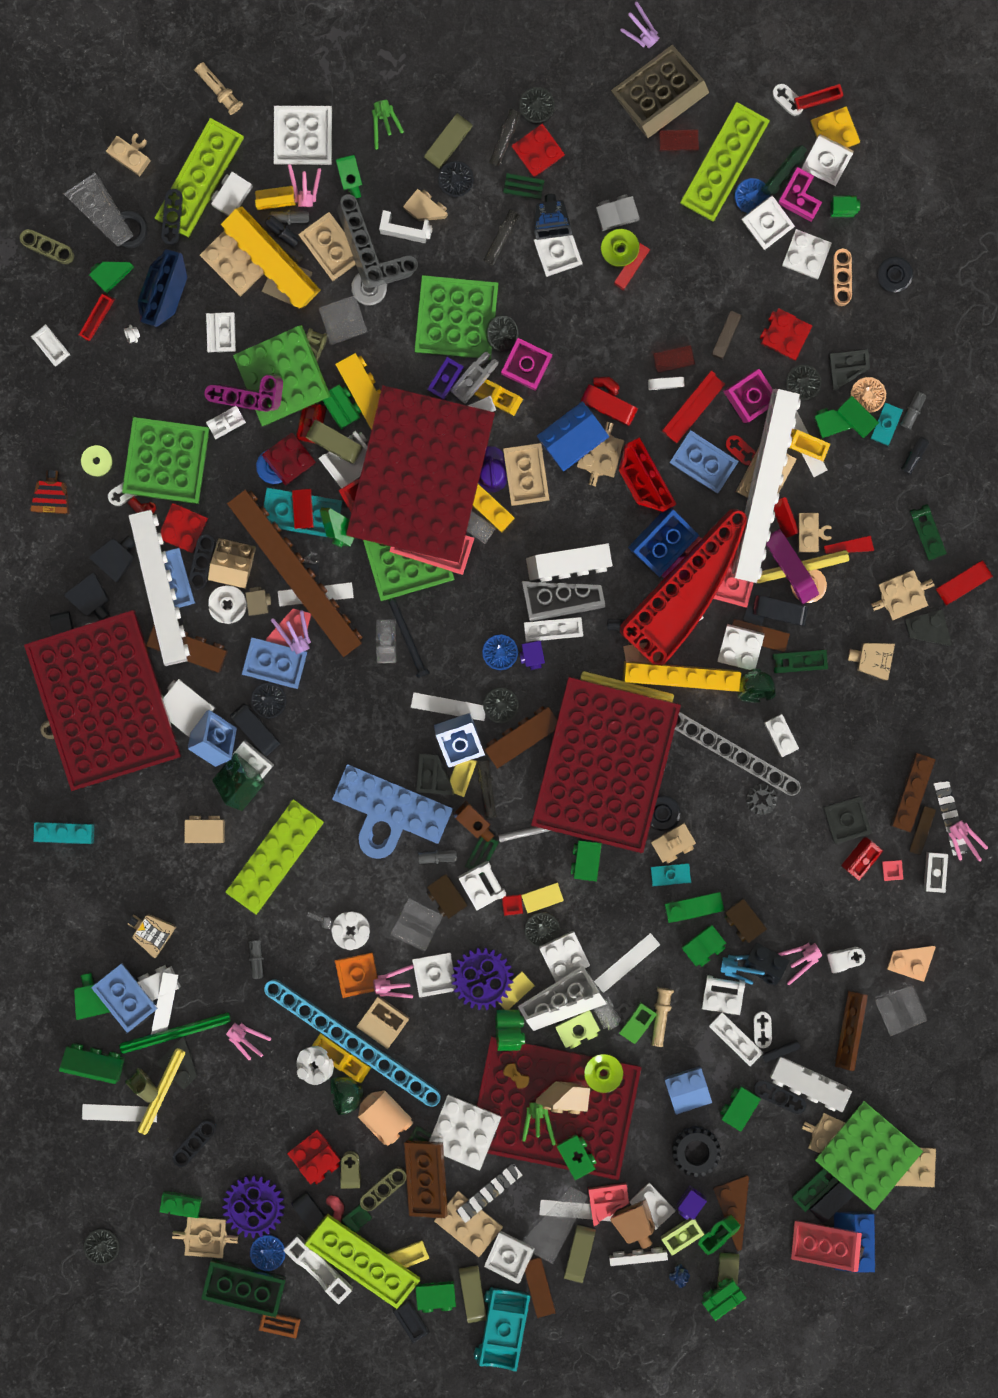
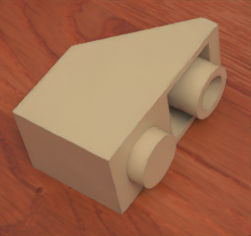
M417 189L403 206V209L417 221L445 219L448 216L447 212H445L447 208L440 202L434 203L431 200L432 196L425 190L421 192Z

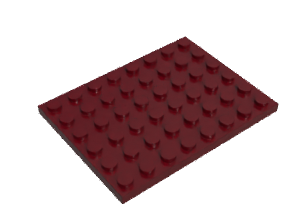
M382 385L346 536L459 563L495 412Z
M134 610L24 645L71 791L181 757Z
M568 677L531 826L643 853L681 704Z
M491 1036L477 1106L502 1117L487 1153L569 1170L557 1148V1144L577 1133L578 1137L583 1136L587 1147H585L587 1153H592L597 1162L594 1164L595 1170L588 1174L619 1180L642 1067L620 1062L623 1069V1078L620 1085L611 1092L600 1093L593 1090L585 1079V1067L589 1060L593 1058L592 1056L528 1043L522 1045L521 1050L497 1051L496 1037ZM515 1063L517 1071L521 1075L529 1076V1084L525 1088H517L515 1081L503 1074L504 1067L507 1064ZM602 1069L600 1075L606 1076L607 1070ZM556 1081L571 1082L590 1088L588 1111L572 1114L568 1113V1111L556 1113L548 1110L556 1142L555 1145H552L544 1114L543 1118H540V1137H536L535 1118H532L531 1115L526 1141H522L527 1107H530V1103L536 1102V1099ZM574 1152L573 1159L581 1160L582 1153Z

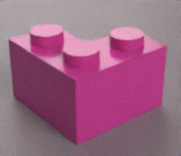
M797 167L778 204L812 222L822 202L806 194L814 176Z

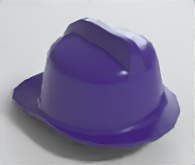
M488 446L478 483L487 492H497L505 487L508 479L505 458L500 449Z

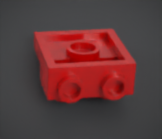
M778 308L777 312H772L768 320L771 322L769 328H764L760 339H763L761 344L796 361L812 325Z
M318 1129L287 1153L310 1185L313 1182L316 1185L325 1178L323 1174L328 1170L331 1173L340 1166L338 1162L341 1161L340 1156Z

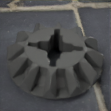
M766 784L755 785L747 794V805L756 814H768L777 805L776 792ZM756 793L761 796L769 794L765 799L768 806L763 803L755 805L759 800Z

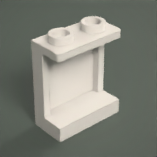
M383 210L379 228L381 234L426 243V239H430L432 225H429V220H424L422 230L391 224V212Z
M354 431L348 437L363 447L354 464L345 461L330 451L319 458L341 488L361 476L368 447L365 444L368 440L362 432L358 434Z
M180 679L177 682L173 680L167 688L169 692L165 697L162 695L170 722L189 737L205 712L208 710L213 712L216 709Z

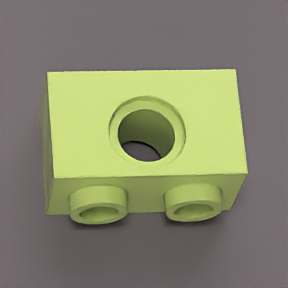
M590 1010L575 1015L555 1026L566 1048L570 1046L571 1049L580 1045V1041L586 1037L590 1040L598 1036L597 1032L600 1031ZM574 1026H583L584 1032L581 1035L574 1034Z
M689 1218L663 1234L661 1239L673 1256L702 1237L704 1232L696 1219Z

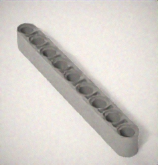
M679 712L680 722L675 727L676 731L785 794L791 796L798 794L801 787L799 781ZM689 724H694L697 727V731L693 735L688 734L686 731V727ZM707 733L713 736L711 744L703 742V736ZM722 743H727L730 746V751L727 754L720 752L719 748ZM741 752L746 754L747 757L746 761L742 764L736 760L737 754ZM756 762H760L763 765V770L760 773H755L753 770V765ZM772 772H777L780 775V779L776 783L770 781L769 776ZM790 781L796 784L794 792H788L786 789V785Z

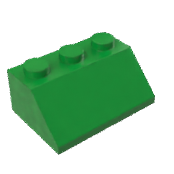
M72 1043V1046L68 1045L66 1047L59 1071L116 1084L120 1080L125 1058L120 1057V1053L109 1052V1054L101 1053L102 1049L91 1047L88 1050L83 1049L81 1044Z

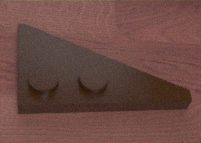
M748 1175L713 1188L724 1218L732 1215L740 1224L738 1232L732 1236L737 1251L742 1250L749 1183Z

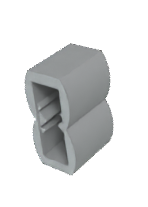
M627 194L617 197L615 202H610L609 200L598 203L599 206L595 209L602 231L639 220L633 196L628 197Z

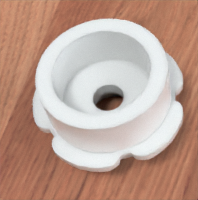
M129 325L128 328L124 329L125 336L129 343H137V338L140 337L137 327Z

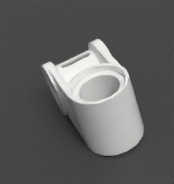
M852 947L828 953L827 958L831 972L837 973L863 964L865 961L863 950L859 947ZM854 952L861 954V956L858 957V961H855L854 958H851L852 956H854Z

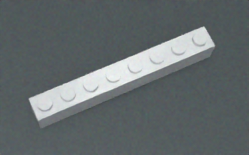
M148 510L129 515L163 663L165 666L188 661L187 656L190 655L187 644H183L182 637H186L183 625L179 626L178 622L181 615L179 607H175L173 601L177 598L174 588L170 589L169 585L172 577L170 570H166L164 564L168 560L166 552H162L160 547L163 544L161 533H157L156 526H159L157 514L153 515L152 511Z

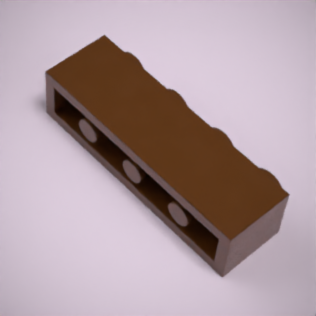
M154 625L146 646L161 651ZM185 632L186 637H182L183 644H187L189 648L188 662L220 673L228 652L223 650L225 646L215 642L212 646L206 643L207 639L199 636L193 639L188 637V632Z
M542 706L534 712L536 716L530 720L528 717L518 722V728L515 730L509 728L502 733L503 738L498 741L494 738L486 744L488 748L485 751L497 769L555 731L557 719L549 707L545 709Z
M918 753L914 754L890 826L911 832L936 759Z

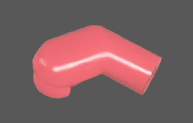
M328 1196L326 1204L333 1209V1218L341 1223L345 1209L344 1204L339 1197Z

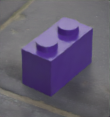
M447 357L427 391L437 398L445 400L464 367Z
M689 1185L676 1205L682 1217L687 1220L690 1217L694 1220L707 1200L703 1194Z

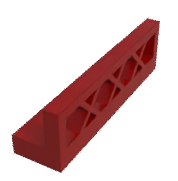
M712 370L662 431L676 444L725 385L724 382L715 376L716 374Z

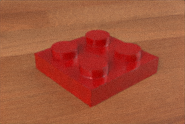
M543 123L511 146L533 178L565 156Z
M172 503L160 531L162 539L174 546L194 553L197 540L201 536L208 518Z

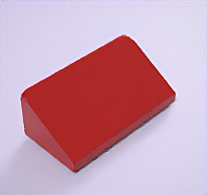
M313 404L302 409L296 436L299 441L314 443L305 436L315 420L324 423L327 409L325 406Z
M292 490L295 529L314 528L312 490Z
M787 498L779 499L777 504L774 505V512L782 533L788 538L798 534L799 530Z
M864 837L841 866L860 881L882 854L883 850L870 839Z

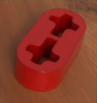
M730 436L726 441V449L743 465L749 466L751 461L745 462V456L741 452L744 451L746 454L751 452L753 454L752 459L756 452L739 436ZM737 439L739 441L737 445L741 448V450L739 451L735 447L731 449V443L729 441H735Z

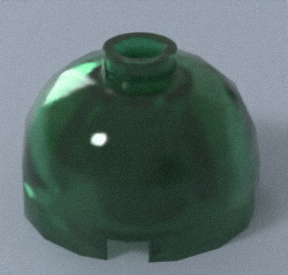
M751 669L749 673L744 674L740 679V688L737 691L738 698H741V701L750 703L760 702L759 698H766V701L771 700L776 696L774 680L769 674L762 672L760 669Z
M347 1076L331 1079L330 1090L331 1094H334L335 1100L332 1101L337 1114L346 1115L355 1111L360 1105L361 1097H363L362 1087L358 1086L355 1080Z

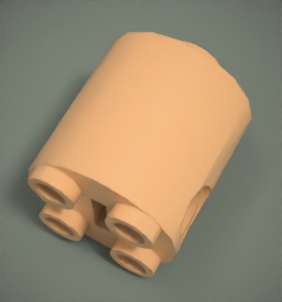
M385 1090L370 1093L360 1103L358 1118L384 1145L393 1144L400 1137L398 1133L407 1130L413 1124L412 1118Z

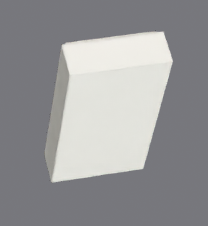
M46 324L31 336L55 367L70 355Z

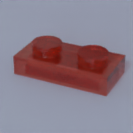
M698 130L660 131V151L699 150Z
M691 345L653 354L657 373L695 365Z

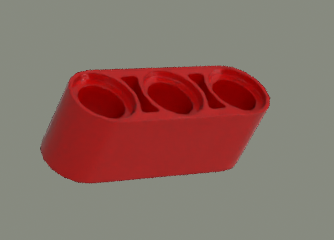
M588 384L580 400L586 406L627 426H630L638 410L633 405Z
M982 560L938 587L936 591L944 604L948 605L984 583L993 575Z

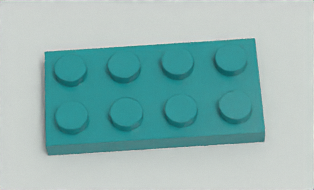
M267 488L264 507L270 514L268 516L271 522L275 521L282 530L327 537L320 509L321 507L331 508L341 514L343 501L312 496L314 528L295 529L292 492Z

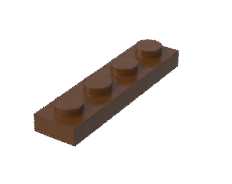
M848 991L835 1067L851 1071L855 1070L868 995Z

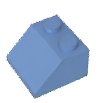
M208 710L190 733L188 749L215 767L231 760L237 728Z
M471 713L434 725L435 734L448 767L485 755Z
M700 1066L664 1078L675 1114L712 1103Z

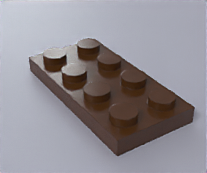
M407 1140L404 1146L409 1216L446 1218L448 1212L443 1142Z

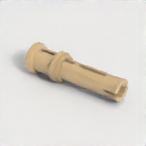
M204 62L195 68L194 71L218 96V102L225 105L230 115L242 107L243 103L235 98L231 89L224 87Z
M658 987L657 1003L654 1004L655 1009H657V1015L655 1017L651 1045L663 1047L668 1011L672 1008L670 1001L674 990Z

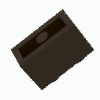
M444 874L427 886V895L432 902L434 900L437 901L439 904L437 909L443 917L447 916L449 919L468 906L447 874Z
M741 898L724 911L727 915L724 918L730 926H736L739 930L736 934L742 942L746 940L750 943L767 930L744 898Z

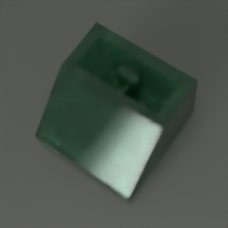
M237 753L233 754L231 760L227 761L212 780L225 805L243 811L265 784L259 772Z

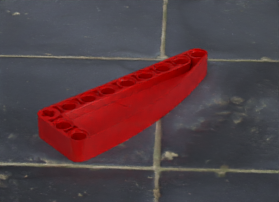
M730 509L620 625L622 636L652 664L660 666L665 664L686 640L709 607L727 574L740 543L747 521L744 512L738 509ZM739 513L740 520L737 523H733V516ZM725 527L727 533L724 537H720L719 531ZM712 541L714 546L712 550L707 551L706 544ZM699 555L700 562L697 565H693V558ZM685 569L687 576L684 579H680L679 573ZM668 584H673V585H674L673 591L670 592V593H667V592H666V587H667V585H668ZM660 598V604L657 607H653V600ZM642 612H647V618L644 621H640L639 615ZM628 627L632 628L633 630L631 634L627 631ZM647 639V645L644 648H640V641ZM660 652V653H661L660 659L657 660V661H654V660H653V655H654V653Z

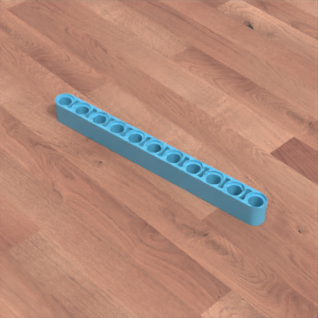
M276 979L270 980L265 985L264 991L268 997L421 1102L432 1107L439 1103L441 1094L438 1089ZM272 983L279 987V991L275 994L271 993L268 989ZM291 994L295 999L294 1003L287 1004L284 1000L285 995ZM307 1005L310 1008V1014L303 1015L300 1012V1007ZM318 1016H323L326 1019L324 1026H319L316 1023ZM339 1027L342 1030V1035L335 1037L332 1034V1029ZM355 1038L358 1041V1046L355 1048L350 1047L347 1043L348 1039ZM371 1049L374 1052V1056L366 1058L363 1055V1051ZM387 1060L390 1063V1067L382 1069L379 1066V1062ZM396 1071H403L406 1077L403 1080L396 1079ZM418 1081L421 1084V1089L419 1091L412 1090V1082ZM434 1092L437 1095V1100L434 1102L428 1101L427 1094Z

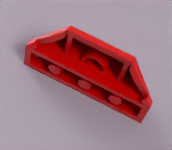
M640 437L627 443L622 455L619 472L636 503L661 512L677 505Z

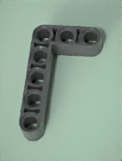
M350 194L344 195L337 204V213L362 283L368 288H373L410 277L418 267L417 260L412 256H405L379 264L356 198ZM343 203H348L351 208H345ZM349 220L355 221L357 226H352ZM355 238H360L363 244H358ZM362 256H367L370 262H365ZM404 264L410 265L411 270H407ZM386 269H391L394 275H389ZM368 274H373L376 280L370 279Z

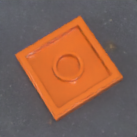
M373 952L335 960L342 998L374 992L373 981L378 979Z

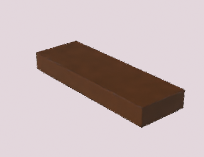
M736 619L733 620V626L765 633L762 647L785 652L789 633Z
M541 1257L530 1259L525 1275L536 1316L539 1318L555 1314Z

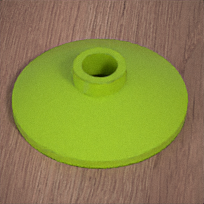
M616 229L604 237L601 244V252L609 264L626 266L636 259L639 253V242L631 231ZM620 247H623L624 251L621 253L618 252V249Z
M597 1055L590 1059L585 1067L586 1082L597 1092H611L622 1081V1066L611 1055ZM602 1069L607 1070L606 1076L600 1075Z

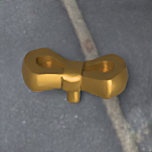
M509 1063L504 1067L503 1074L511 1077L515 1081L517 1088H525L529 1084V1076L521 1075L517 1071L515 1063Z

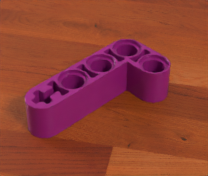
M266 375L261 379L259 391L221 384L209 385L205 389L204 394L208 401L259 411H275L281 404L283 380L279 375ZM271 379H273L274 381L273 388H271L269 385ZM214 391L223 394L222 396H217L214 394ZM232 392L236 394L235 401L231 398ZM250 395L254 398L253 404L249 402ZM268 398L272 401L271 407L267 405Z
M778 529L771 533L766 546L793 586L800 602L804 604L818 596L819 592L814 580L782 531Z

